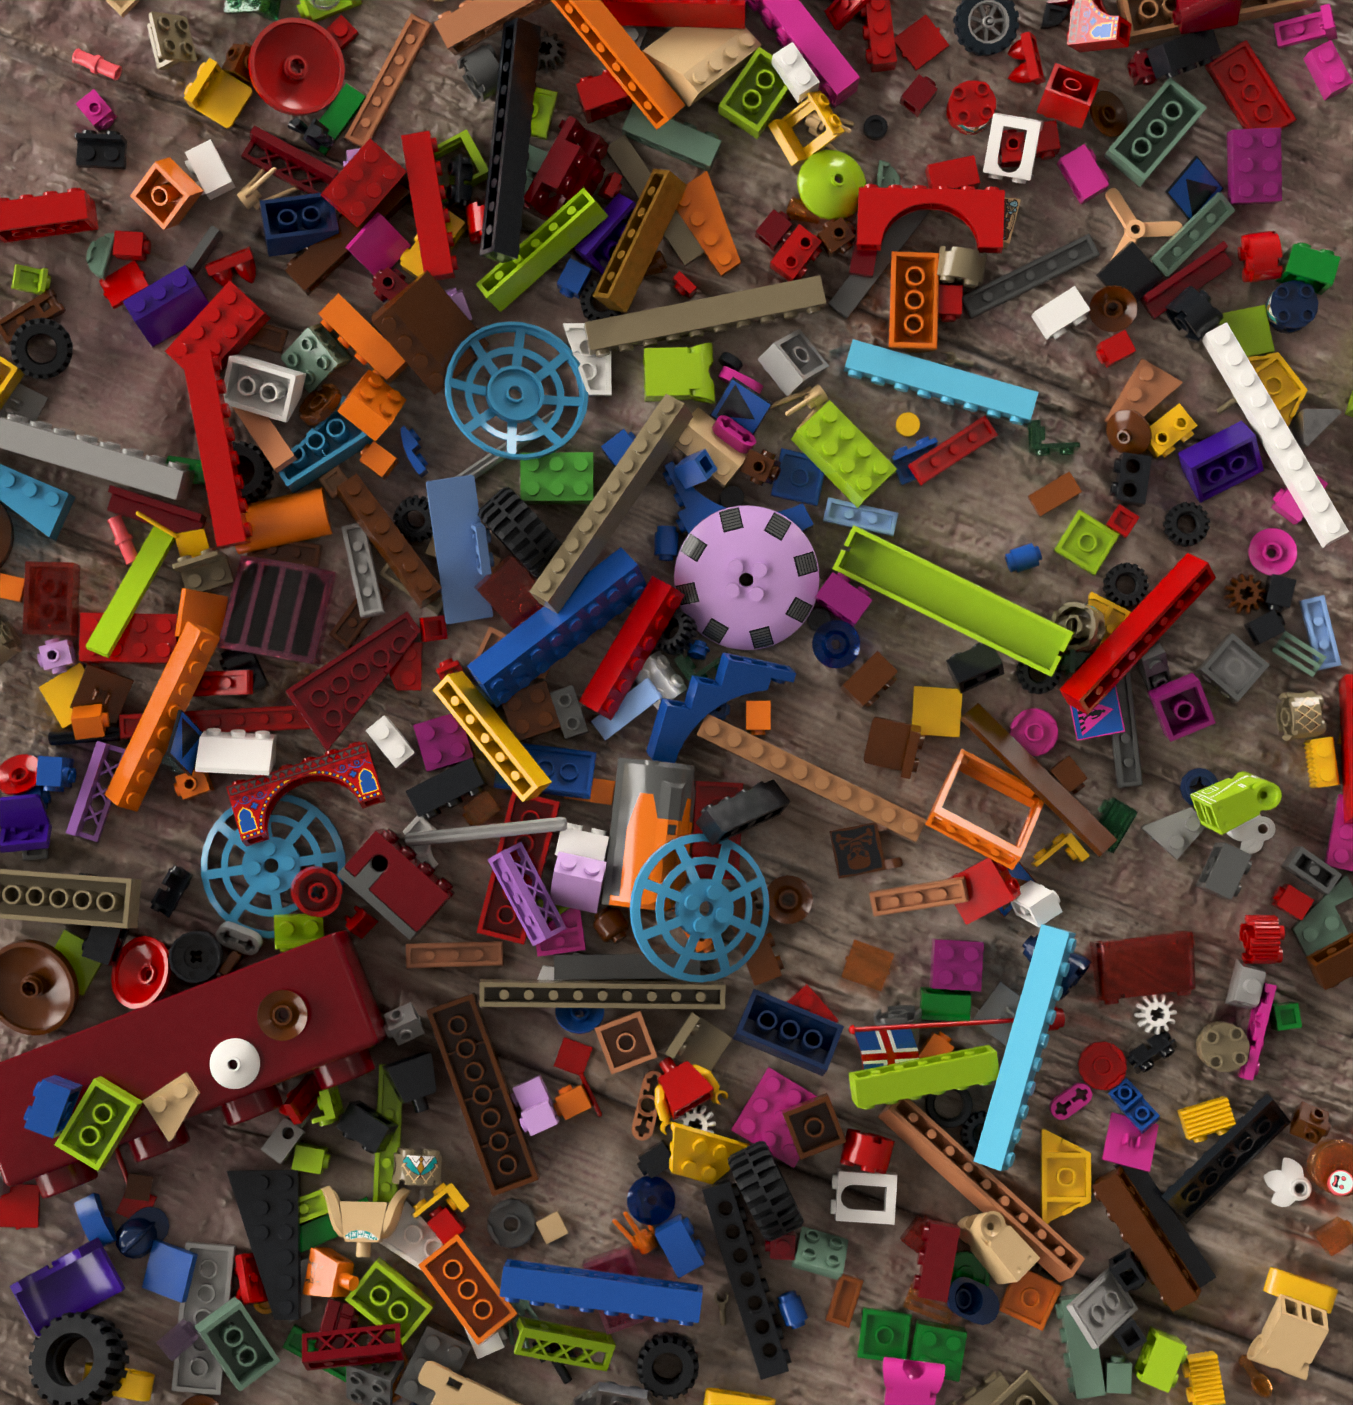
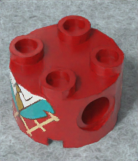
M968 80L960 83L953 89L946 106V117L953 129L955 128L964 135H975L987 128L996 110V98L990 86L986 82Z

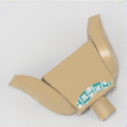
M331 1186L321 1188L334 1231L338 1236L344 1238L345 1242H356V1257H371V1242H383V1239L390 1237L398 1226L405 1201L411 1190L402 1187L395 1193L390 1202L341 1201Z

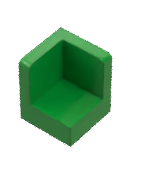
M1289 1001L1272 1004L1269 1015L1271 1029L1281 1031L1302 1027L1299 1004L1297 1002Z

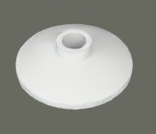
M232 1038L221 1042L214 1049L210 1057L212 1076L220 1085L230 1089H239L249 1085L255 1080L260 1070L258 1051L251 1043L239 1038ZM231 1060L237 1061L238 1066L236 1069L230 1068L229 1062Z

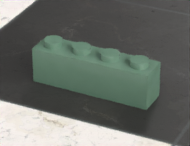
M633 103L622 127V135L625 134L627 138L709 173L721 148V140L718 139L719 137L716 134L708 131L705 133L696 130L697 127L688 122L679 123L675 121L674 117L656 130L635 103Z
M1078 1293L1058 1296L1059 1304H1055L1057 1318L1062 1320L1063 1328L1059 1329L1061 1343L1066 1345L1067 1353H1063L1065 1368H1069L1070 1377L1067 1378L1069 1393L1073 1392L1076 1399L1103 1396L1106 1395L1099 1348H1091L1066 1307L1080 1294Z

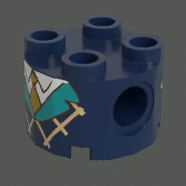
M1292 280L1278 286L1265 301L1269 325L1271 324L1280 333L1290 334L1300 331L1314 320L1319 303L1312 285Z

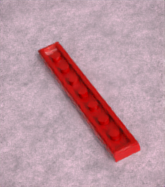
M294 705L185 711V714L202 732L207 731L208 728H219L221 732H231L234 729H242L246 732L310 729ZM143 714L119 715L120 739L132 738Z

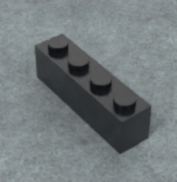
M774 779L766 783L761 781L750 790L743 789L732 798L727 796L716 805H707L701 810L700 813L702 815L696 821V824L713 846L781 815L791 801Z

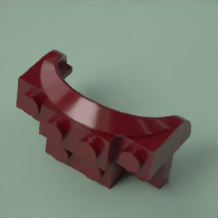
M568 116L566 121L562 119L558 127L561 131L524 196L523 209L544 221H547L582 188H585L592 196L604 175L605 169L601 165V160L606 156L609 145L600 135L586 130L576 118ZM550 192L557 194L548 199Z

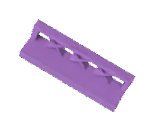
M102 741L96 742L66 830L67 834L99 842L112 805V801L104 795L107 788L103 790L99 780L102 775L108 772L113 778L114 773L112 770L116 769L119 765L118 763L110 767L107 760L109 751L113 750L122 753L121 761L126 749ZM101 795L105 805L102 810L95 813L91 804L94 798ZM92 818L97 825L95 835L82 832L85 822Z
M522 842L487 859L532 946L567 929ZM517 850L521 858L520 864L514 862L510 854L511 852ZM524 873L530 875L532 879L531 886L525 883L523 879ZM535 895L542 898L544 902L543 908L537 906ZM547 917L552 918L557 927L553 931H550L546 923Z

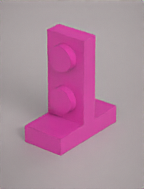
M1330 3L1320 6L1321 11L1273 23L1278 48L1326 36L1328 41L1338 39Z

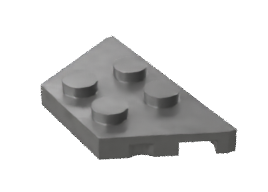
M607 1381L598 1382L574 1398L572 1405H658V1403L648 1390L642 1389L639 1386L628 1387Z

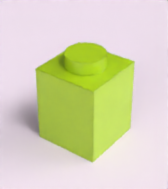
M299 1142L295 1147L292 1169L315 1174L323 1173L324 1168L328 1169L331 1154H327L328 1147Z

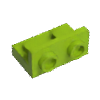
M305 913L274 915L275 949L285 952L324 937L323 917H313Z
M338 1086L319 1091L320 1096H317L319 1109L321 1111L324 1110V1113L318 1114L311 1121L312 1124L319 1122L320 1126H325L339 1120L338 1116L344 1113V1108Z

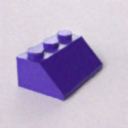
M620 193L604 209L608 217L573 247L577 254L601 276L636 206L634 201Z
M183 265L127 298L123 303L153 348L184 330L209 304V301L186 265Z
M1242 420L1178 452L1182 471L1200 503L1264 471L1256 435Z

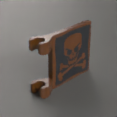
M869 823L829 831L838 878L901 867L903 863L900 857L884 860L879 831L889 829L876 823Z

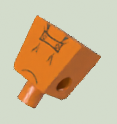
M312 1247L302 1294L321 1297H347L349 1290L354 1291L359 1284L358 1277L352 1275L354 1269L353 1261L329 1247Z

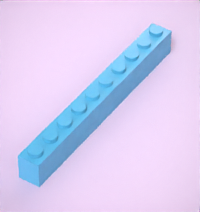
M1041 924L974 1157V1162L999 1171L1008 1170L1014 1163L1015 1153H1013L1015 1144L1021 1139L1022 1129H1020L1022 1119L1025 1120L1029 1111V1106L1027 1105L1028 1098L1034 1093L1036 1086L1034 1077L1036 1072H1039L1043 1061L1040 1058L1041 1053L1049 1042V1034L1047 1032L1049 1025L1053 1024L1056 1017L1054 1008L1056 1001L1060 1000L1063 993L1061 983L1063 977H1066L1069 972L1070 963H1068L1070 953H1073L1076 948L1077 940L1074 939L1076 933L1051 925Z

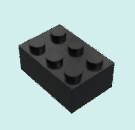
M469 758L406 790V793L418 817H425L430 820L442 813L440 809L446 806L451 809L463 803V797L469 795L473 798L485 792L483 787L487 786L488 783L476 760Z

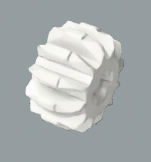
M1151 993V1001L1147 996H1143L1142 1000L1145 1004H1136V1007L1142 1010L1141 1012L1134 1013V1016L1142 1018L1137 1025L1139 1027L1146 1025L1145 1032L1150 1033L1153 1029L1154 1033L1159 1035L1161 1032L1160 1026L1167 1032L1169 1027L1166 1023L1175 1024V1020L1171 1019L1170 1015L1177 1014V1011L1169 1010L1174 1003L1171 1000L1165 1002L1166 995L1161 994L1158 998L1156 993ZM1152 1009H1160L1157 1011L1161 1013L1159 1018L1150 1014Z
M705 1105L701 1107L700 1111H697V1107H695L693 1111L687 1112L686 1116H680L678 1119L683 1122H676L691 1127V1124H688L689 1121H695L697 1118L700 1120L699 1124L702 1127H696V1129L713 1134L714 1131L707 1127L716 1126V1121H707L712 1118L713 1112H708L704 1115L706 1111Z

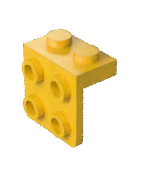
M209 57L206 63L203 62L200 65L195 81L189 83L186 87L184 99L190 107L224 128L229 129L233 126L252 96L253 90L245 83L223 71L218 62Z

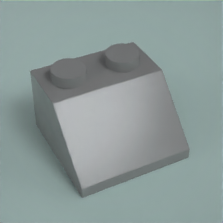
M800 329L774 342L758 358L764 370L769 373L786 396L801 389L829 366Z

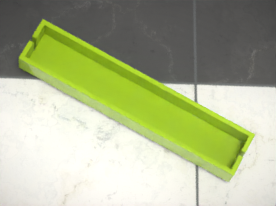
M853 525L844 543L845 546L851 547L850 551L841 549L832 568L1050 677L1054 676L1063 658L1059 655L1060 651L1066 652L1075 632L855 525Z

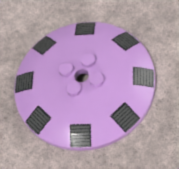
M742 505L719 510L703 519L694 527L684 540L678 553L674 571L675 589L685 595L680 603V607L684 613L695 620L698 632L709 640L728 648L756 650L785 640L805 622L816 601L815 596L819 589V567L810 541L793 521L768 508ZM743 573H749L753 576V583L749 586H744L740 583L739 577Z

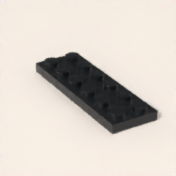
M1266 1094L1255 1103L1253 1108L1239 1118L1237 1123L1220 1137L1219 1141L1208 1151L1204 1152L1201 1158L1184 1172V1175L1173 1185L1169 1186L1161 1197L1187 1224L1291 1121L1274 1099Z

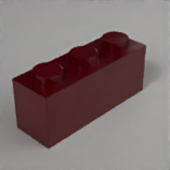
M929 1219L928 1226H923L921 1240H924L925 1243L923 1250H919L917 1265H920L919 1275L915 1274L913 1279V1289L916 1290L918 1297L947 1302L960 1234V1227L958 1225Z

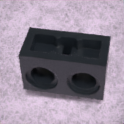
M1123 452L1119 458L1115 459L1113 472H1116L1117 476L1116 482H1112L1110 496H1114L1113 503L1137 507L1145 505L1152 456ZM1127 462L1136 464V473L1128 472L1126 469ZM1128 485L1133 488V497L1124 495L1123 486Z

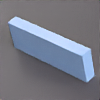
M828 497L823 522L849 528L855 525L868 532L893 537L899 513L861 505L857 508L852 502Z
M1322 595L1299 601L1310 647L1327 657L1318 671L1341 666L1325 596ZM1312 654L1313 660L1318 662L1320 658Z
M646 678L626 694L612 720L600 714L591 722L606 741L661 699L662 695L650 679Z

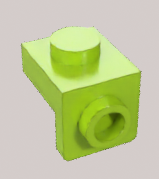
M16 264L11 289L41 295L50 286L51 276L48 275V268L37 269Z

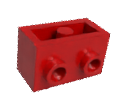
M799 224L771 260L770 268L787 281L802 279L808 271L806 268L810 260L815 262L823 251L820 249L822 240Z

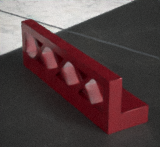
M255 125L250 131L251 140L241 155L242 159L266 172L273 168L271 165L272 160H284L287 168L276 170L272 175L307 194L319 193L314 190L312 183L323 181L329 185L338 174V170ZM255 145L265 151V157L256 159L250 155ZM302 170L306 172L308 179L297 181L293 179L291 172Z
M1225 241L1147 292L1140 299V302L1153 320L1167 310L1165 307L1186 287L1192 286L1197 291L1234 265L1225 253L1228 247Z
M112 485L108 489V492L112 494L107 507L109 512L150 524L136 515V512L140 511L175 533L203 529L207 517L200 513Z
M400 1323L302 1334V1363L307 1371L405 1360V1350L401 1342ZM395 1331V1343L385 1344L380 1340L385 1332ZM363 1334H368L373 1338L367 1346H359L355 1341ZM337 1337H344L348 1340L341 1349H335L330 1345ZM319 1339L323 1343L318 1351L308 1352V1340Z

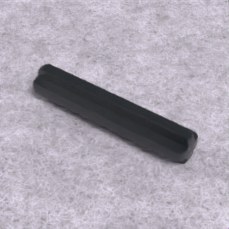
M118 727L106 728L105 737L75 740L73 731L50 732L48 734L49 745L120 740V730Z

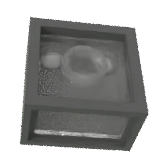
M1231 633L1221 641L1195 672L1231 703H1235L1244 696L1269 667V664L1234 633Z

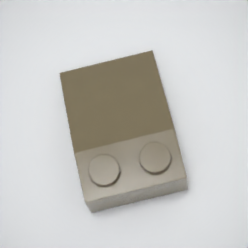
M1026 1370L991 1405H1059V1403Z

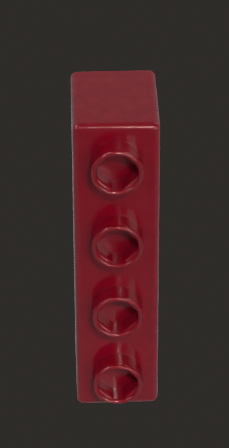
M349 930L329 934L0 1062V1172L4 1183L7 1186L13 1187L35 1178L42 1198L46 1199L83 1185L98 1177L97 1170L55 1146L59 1136L52 1139L24 1128L26 1123L24 1115L28 1106H32L35 1100L33 1091L38 1081L41 1082L42 1079L53 1075L83 1085L73 1110L74 1113L93 1079L99 1076L143 1101L187 1072L200 1094L190 1108L186 1119L220 1106L227 1125L234 1126L281 1107L283 1102L276 1086L278 1083L313 1070L319 1088L326 1090L372 1072L375 1069V1065L368 1048L386 1039L387 1034L384 1029V1021ZM278 990H288L296 993L303 999L308 1010V1020L304 1030L295 1038L286 1041H278L268 1037L261 1030L257 1020V1011L261 1001L268 994ZM282 1010L280 1012V1017L282 1019H287L288 1012L286 1010ZM232 1038L248 1041L256 1048L260 1056V1070L257 1077L252 1083L239 1089H230L220 1085L214 1079L210 1070V1057L214 1049L221 1042ZM231 1060L229 1066L232 1069H236L238 1063L236 1060ZM143 1103L118 1146L128 1142L134 1161L138 1163L190 1142V1135L183 1121L175 1138L168 1141Z

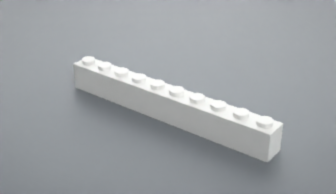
M1226 322L1207 332L1202 339L1204 346L1320 545L1324 548L1343 538L1349 530L1228 323Z

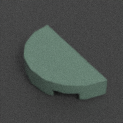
M879 160L876 182L878 188L900 185L899 174L890 166L891 164Z
M114 233L104 234L105 236L92 241L87 250L86 260L89 268L96 277L102 280L106 279L113 257Z

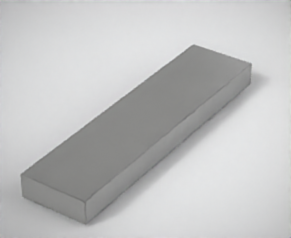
M358 523L341 526L361 619L383 615L385 614L370 540Z

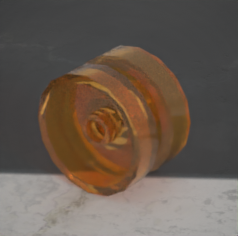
M1327 1139L1319 1142L1311 1150L1307 1159V1170L1311 1180L1319 1188L1333 1194L1328 1188L1327 1181L1329 1176L1336 1171V1167L1337 1170L1347 1171L1353 1177V1145L1341 1139ZM1352 1189V1191H1351L1350 1193H1348V1194L1345 1195V1196H1350V1195H1352V1194H1353V1189Z

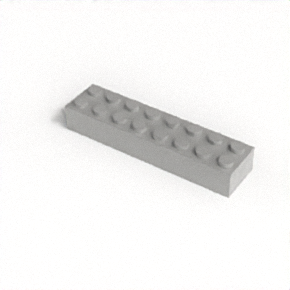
M7 414V417H0V448L171 499H189L195 471L189 469V464L178 461H169L167 463V458L154 454L152 456H143L144 451L134 448L120 449L121 445L110 441L97 442V437L86 434H77L75 436V431L55 427L52 429V424L42 421L29 422V417L18 414Z

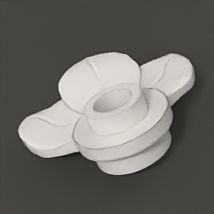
M1260 814L1230 830L1227 834L1237 841H1242L1240 850L1254 854L1261 850L1264 841L1273 837L1276 827L1270 818ZM1265 824L1268 828L1267 832L1260 833L1258 830L1259 825Z
M1283 1158L1281 1170H1272L1264 1175L1267 1186L1275 1191L1271 1203L1280 1207L1290 1206L1295 1200L1302 1201L1307 1199L1312 1192V1185L1304 1177L1302 1166L1291 1158ZM1297 1184H1302L1303 1189L1301 1192L1295 1191Z

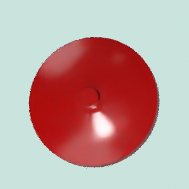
M285 18L268 25L253 42L248 59L250 79L258 95L270 107L288 115L305 116L324 109L338 95L344 80V59L336 40L322 26L307 19Z

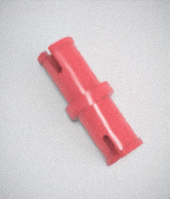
M79 48L73 53V63L90 69L94 74L100 73L115 81L120 78L122 73L120 65L104 60L101 55L94 56Z
M122 515L112 517L107 520V523H109L116 539L114 543L116 546H119L126 562L125 564H132L138 554L132 542L134 538L132 534L128 533Z

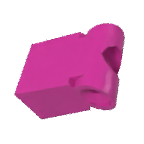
M884 1357L883 1378L886 1387L884 1405H935L936 1394L940 1391L945 1376V1364Z

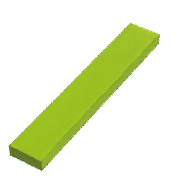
M153 526L86 644L87 650L107 658L110 657L174 544V537Z
M379 1064L377 1112L399 1126L386 1150L375 1153L373 1202H390L399 1190V1184L392 1183L394 1152H397V1147H401L403 1102L399 1101L382 1066L387 1064Z

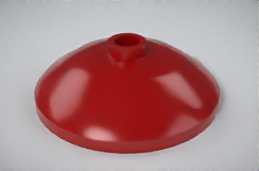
M141 936L132 939L122 948L117 966H113L111 973L114 995L122 1005L132 1009H139L157 1002L163 995L171 976L169 952L166 946L158 939Z

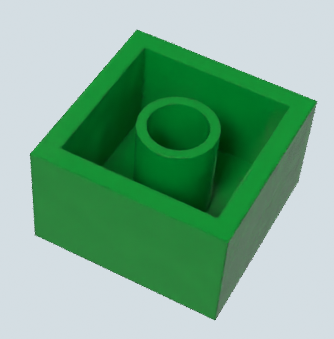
M1299 242L1293 244L1282 256L1280 266L1283 265L1282 276L1280 279H1276L1275 282L1283 284L1292 280L1301 281L1312 285L1314 292L1322 295L1333 285L1341 257L1335 256V253L1330 250L1321 249L1318 251L1311 249V245Z
M916 1319L909 1360L945 1364L944 1379L959 1382L967 1339L965 1327Z

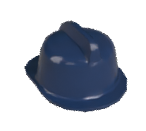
M145 1207L140 1209L118 1229L116 1233L117 1241H115L116 1247L120 1253L128 1258L138 1259L146 1256L151 1252L153 1240L159 1239L163 1241L167 1236L169 1219L159 1208Z
M959 1277L950 1285L947 1305L954 1314L980 1325L989 1324L996 1319L1000 1304L997 1295L988 1286L968 1277Z

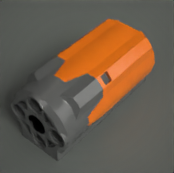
M618 757L602 904L630 907L635 879L647 859L669 841L691 834L696 796L694 787L695 766ZM690 843L684 845L688 854L690 850ZM675 850L669 852L658 862L648 877L649 880L662 884L669 872L681 863ZM683 871L676 877L670 886L671 889L679 892L686 885V871ZM644 889L640 909L655 910L658 894ZM665 898L664 911H675L676 901Z

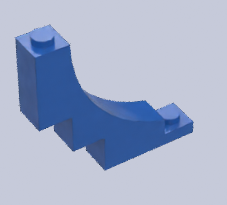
M722 653L715 679L692 675L684 702L661 698L646 750L647 754L653 761L675 763L684 741L696 725L710 712L736 697L768 690L771 680L784 684L785 681L794 683L795 671L787 665Z

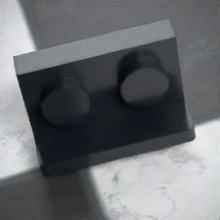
M82 130V133H75V139L77 140L76 165L78 167L126 169L127 140L119 132L106 131V134H97L93 130Z

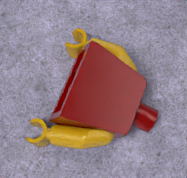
M667 1057L659 1063L665 1074L658 1078V1086L655 1088V1107L660 1121H663L660 1125V1130L665 1135H667L665 1127L672 1123L671 1117L675 1120L710 1098L713 1103L721 1105L718 1101L720 1093L724 1099H728V1093L719 1090L720 1085L710 1070L697 1064L692 1065L689 1061H685L677 1066L671 1057Z

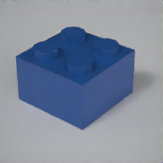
M56 1075L42 1079L41 1082L38 1081L33 1091V1096H35L33 1105L28 1106L24 1115V1120L26 1121L24 1128L52 1139L59 1136L71 1118L83 1085Z
M681 1213L655 1227V1236L678 1278L704 1265V1256H706V1250L701 1240H695L693 1236L695 1233L691 1221L688 1217L683 1218Z

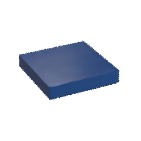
M781 448L779 457L781 472L773 483L771 496L818 506L825 474L804 453Z
M159 1239L153 1240L142 1288L180 1303L186 1302L198 1254Z

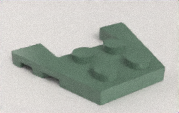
M1347 875L1342 876L1329 895L1324 894L1323 898L1307 911L1302 921L1299 920L1291 928L1305 957L1349 934L1335 908L1336 905L1353 897V885Z

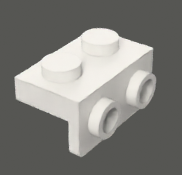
M660 651L648 657L635 679L640 684L643 680L649 678L662 695V698L673 700L687 690L682 677L676 674L670 666L667 657L662 655ZM661 699L653 704L657 710L659 709Z

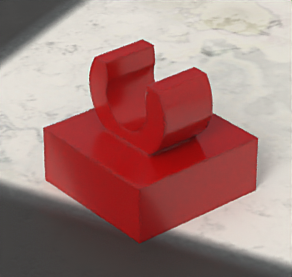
M355 906L354 910L357 913L352 918L347 915L345 916V920L348 922L345 926L350 932L362 939L378 923V920L363 908Z

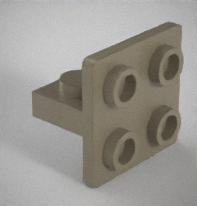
M150 12L148 14L150 23L147 24L157 70L165 71L179 62L192 64L197 62L187 18L167 13Z

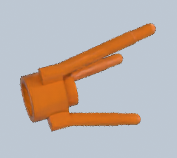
M639 1189L637 1193L649 1231L646 1228L640 1231L627 1211L623 1215L635 1232L634 1237L616 1219H613L612 1222L631 1242L635 1250L639 1249L643 1255L656 1248L658 1243L655 1239V1229L642 1190Z

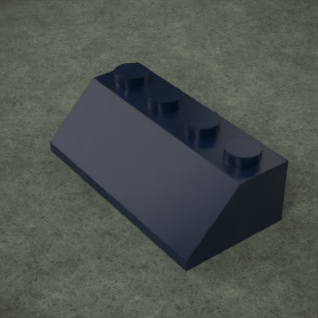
M753 989L732 1039L823 1076L828 1070L844 1026Z

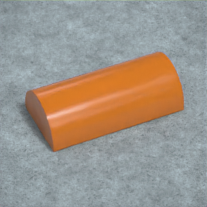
M891 252L890 350L904 353H925L937 350L939 275H937L939 253Z
M320 487L247 503L248 513L245 514L247 522H250L252 526L253 536L250 537L251 543L235 546L238 554H244L333 534L324 488Z

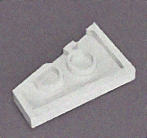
M563 323L573 355L580 362L578 370L588 396H612L611 351L609 355L603 357H596V354L590 355L584 329L585 323Z

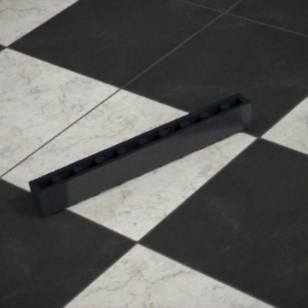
M515 18L503 24L480 256L501 263L518 259L520 251L519 239L522 229V209L525 202L524 189L527 181L526 170L529 159V140L532 133L531 120L534 112L533 100L536 90V71L539 63L538 51L541 43V27L520 18Z

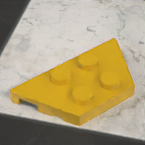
M1279 352L1270 353L1265 356L1248 357L1289 427L1308 391Z
M672 1122L673 1140L670 1141L671 1157L669 1158V1169L673 1174L713 1185L730 1170L728 1164L730 1155L750 1146V1144Z
M1041 1129V1219L1049 1224L1050 1221L1062 1215L1065 1216L1078 1207L1091 1203V1153L1046 1129Z

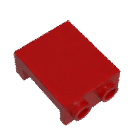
M988 857L947 878L965 876L970 900L954 905L966 925L1006 905L1021 895L1020 885L1010 875L1008 868Z

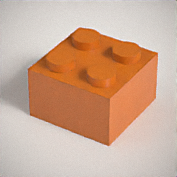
M168 157L154 162L130 197L165 230L179 225L204 190Z
M368 370L352 388L337 411L376 441L391 425L407 399L384 382L380 376Z

